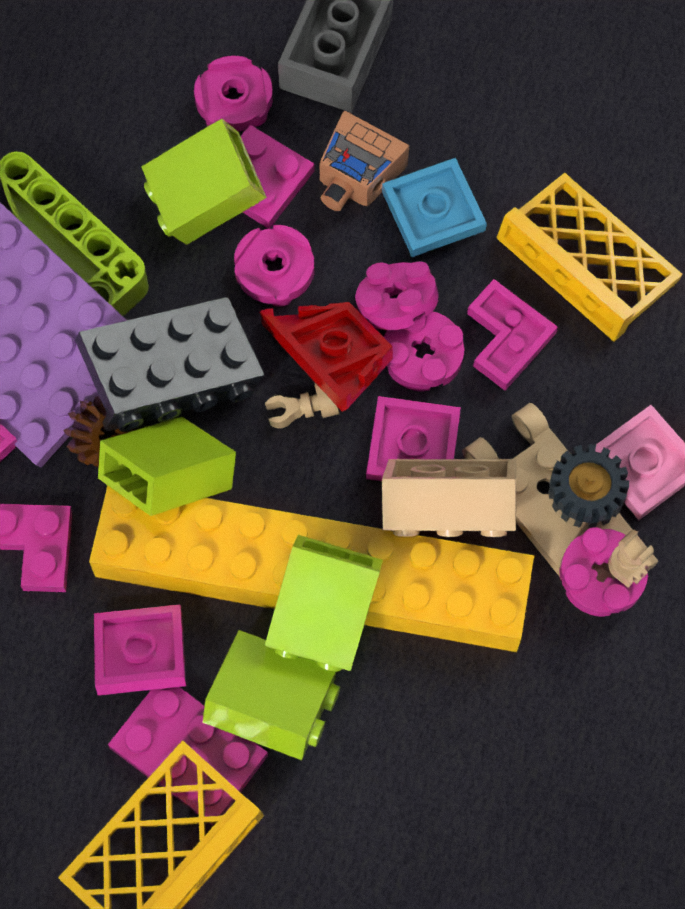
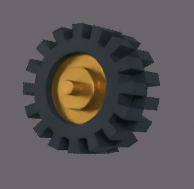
M592 444L588 445L587 451H583L582 446L579 445L574 447L572 454L568 450L563 453L560 462L557 460L554 465L549 483L548 494L549 499H553L552 507L554 511L561 510V519L567 522L569 518L575 520L573 526L580 528L583 522L588 523V528H595L600 521L602 525L609 523L612 516L616 517L619 514L629 489V480H626L628 471L626 467L620 468L622 460L617 455L613 459L608 457L610 450L603 447L601 453L595 452L596 445Z

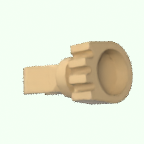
M316 383L317 394L309 396V393L306 392L300 394L301 398L299 399L274 396L265 403L267 410L281 407L286 409L282 416L268 419L270 425L275 428L287 427L304 414L306 418L314 416V412L321 410L323 418L338 415L339 410Z
M635 530L630 531L619 542V546L612 552L608 561L611 574L628 588L633 582L638 584L647 575V570L652 565L649 557L654 553L652 545L645 548L636 539L638 532Z

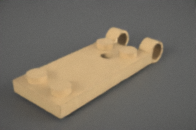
M528 403L512 415V421L516 429L531 444L529 448L513 458L516 459V523L560 577V563L567 547L575 538L584 534L590 528H588L587 522H583L581 528L573 526L575 520L572 518L565 522L561 519L562 511H554L552 507L553 499H549V494H542L537 489V484L541 481L550 483L554 465L557 460L560 462L562 454L567 449L551 431L542 412L534 404ZM482 437L462 450L465 459H499L492 446ZM620 513L616 517L612 516L609 523L602 525L600 521L596 526L601 529L615 530L625 535L633 530ZM636 535V539L638 540V542L643 547L647 548V546L642 542L638 535ZM653 554L649 557L652 565L648 571L658 562ZM607 563L592 566V569L597 571L596 579L598 581L604 582L607 577L615 579Z

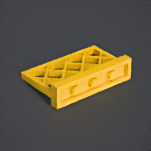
M566 173L562 174L519 210L514 207L504 216L497 235V239L613 341H616L624 334L628 325L674 286L682 276L680 271ZM562 189L575 199V206L555 205V194ZM532 213L549 215V227H538L528 216ZM556 215L576 217L577 229L557 228ZM584 217L597 218L604 224V231L584 230ZM558 239L578 240L579 253L565 251L558 244ZM585 241L605 242L606 255L586 254ZM613 243H626L633 249L634 257L614 256ZM587 264L606 265L608 279L596 278L588 271ZM615 266L635 267L636 281L616 280ZM643 268L656 269L666 279L661 283L644 282ZM617 290L637 291L638 303L631 308L617 296Z
M182 740L58 878L90 909H112L111 895L137 893V909H182L264 817V814ZM186 755L197 765L198 785L172 786V768ZM204 773L216 784H204ZM166 777V787H156ZM224 790L235 800V803L223 816L205 817L204 791ZM198 791L199 817L173 819V793ZM166 793L167 819L142 821V801L149 794ZM135 810V821L124 822ZM205 823H216L206 834ZM199 824L200 842L194 849L174 851V825ZM167 826L168 852L142 853V827ZM122 828H135L136 854L110 855V837L114 832ZM103 846V856H94ZM186 857L175 869V858ZM168 858L169 877L161 885L143 886V860ZM136 860V887L111 888V862ZM104 862V889L85 890L74 879L86 863ZM154 892L144 904L143 893ZM104 895V907L93 896Z

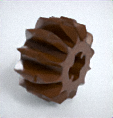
M98 395L95 396L93 402L89 400L80 401V414L76 412L68 413L74 423L73 426L63 431L67 436L73 437L66 447L71 452L78 454L77 459L86 465L93 463L94 466L99 468L100 441L128 432H120L119 429L105 430L102 422L107 413Z

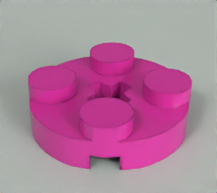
M227 56L216 59L208 65V70L202 74L201 78L199 74L195 81L194 95L196 107L199 114L206 120L207 126L221 118L237 131H244L249 125L254 127L265 123L267 113L272 106V83L268 73L263 68L261 71L257 66L252 65L250 59L241 56ZM230 88H237L238 93H244L243 96L235 100L226 98L224 95L229 94Z
M273 225V229L260 231V228L252 230L239 242L234 254L237 283L248 296L262 303L284 307L293 299L302 295L310 286L314 277V256L308 240L300 232L288 226ZM277 257L281 258L283 268L279 271H269L267 264L264 263L267 259L275 261Z
M420 261L390 265L376 263L371 265L366 271L367 277L359 284L355 296L359 312L369 320L373 327L380 330H400L414 325L413 318L420 316L423 312H425L426 317L431 314L439 298L435 278L430 273L429 266ZM396 294H399L397 298H390Z
M423 312L420 316L413 318L414 325L400 330L386 331L384 338L393 346V359L387 365L388 373L401 386L414 391H429L430 387H436L442 383L444 386L450 383L459 373L464 357L463 332L460 327L455 325L446 316L432 312L426 317L425 312ZM427 343L435 353L433 355L425 354L423 358H418L416 356L417 349L414 346Z
M590 528L584 534L575 538L567 547L560 563V580L562 578V584L566 590L565 594L570 602L581 611L599 617L610 616L611 613H619L631 608L642 595L647 584L648 573L638 584L633 582L628 588L616 578L607 577L604 582L598 581L596 579L597 571L592 569V566L595 564H608L612 552L619 546L618 544L626 536L625 534L611 529Z

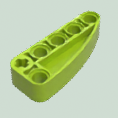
M16 151L8 153L0 160V179L10 211L122 316L144 298L149 288L144 262L133 250L29 155ZM17 175H26L22 179L13 180V177ZM45 199H53V201L47 205H39V203ZM71 224L81 225L76 230H66ZM99 249L109 250V252L103 256L93 255V253Z

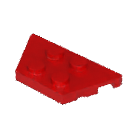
M350 302L332 303L327 306H298L299 314L274 316L273 308L260 311L262 325L341 412L351 406L393 359V346Z

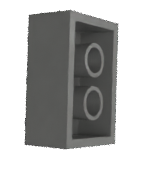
M307 0L278 62L279 89L352 113L392 21L393 0Z

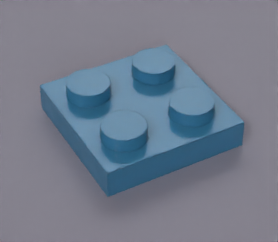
M456 158L382 183V193L412 257L486 231L487 223Z

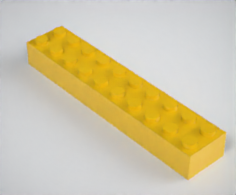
M107 486L89 560L95 577L275 609L292 546L297 535H301L383 560L364 625L517 652L522 637L534 555L420 535L409 537L396 536L391 530L209 498L150 516Z

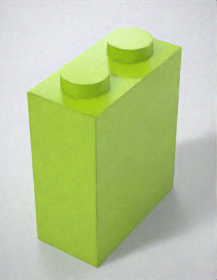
M222 118L141 166L147 182L144 183L146 193L157 204L160 215L157 216L160 227L167 236H174L186 245L267 198L239 132Z
M179 417L101 440L98 479L148 515L153 516L231 490L236 452L190 421Z
M297 535L292 546L265 646L274 648L276 654L285 658L297 659L301 656L314 660L318 666L329 671H341L342 669L351 671L383 560Z
M239 630L205 699L202 723L302 760L308 745L316 747L325 726V721L320 720L323 710L332 711L337 700L340 686L334 684L336 671L323 669L316 664V661L301 656L297 659L282 657L274 652V648L265 646L266 640Z

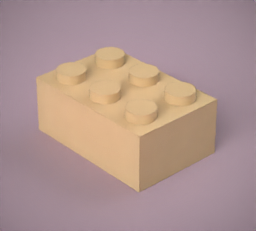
M389 459L382 477L383 530H393L394 535L403 537L416 536L420 533L419 530L437 531L438 535L444 537L460 536L463 534V531H481L483 536L501 537L507 535V531H516V459Z

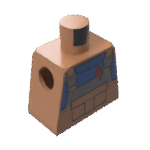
M344 111L320 161V181L328 186L321 195V201L334 211H340L349 198L363 206L370 205L382 193V183L396 179L407 167L409 145Z

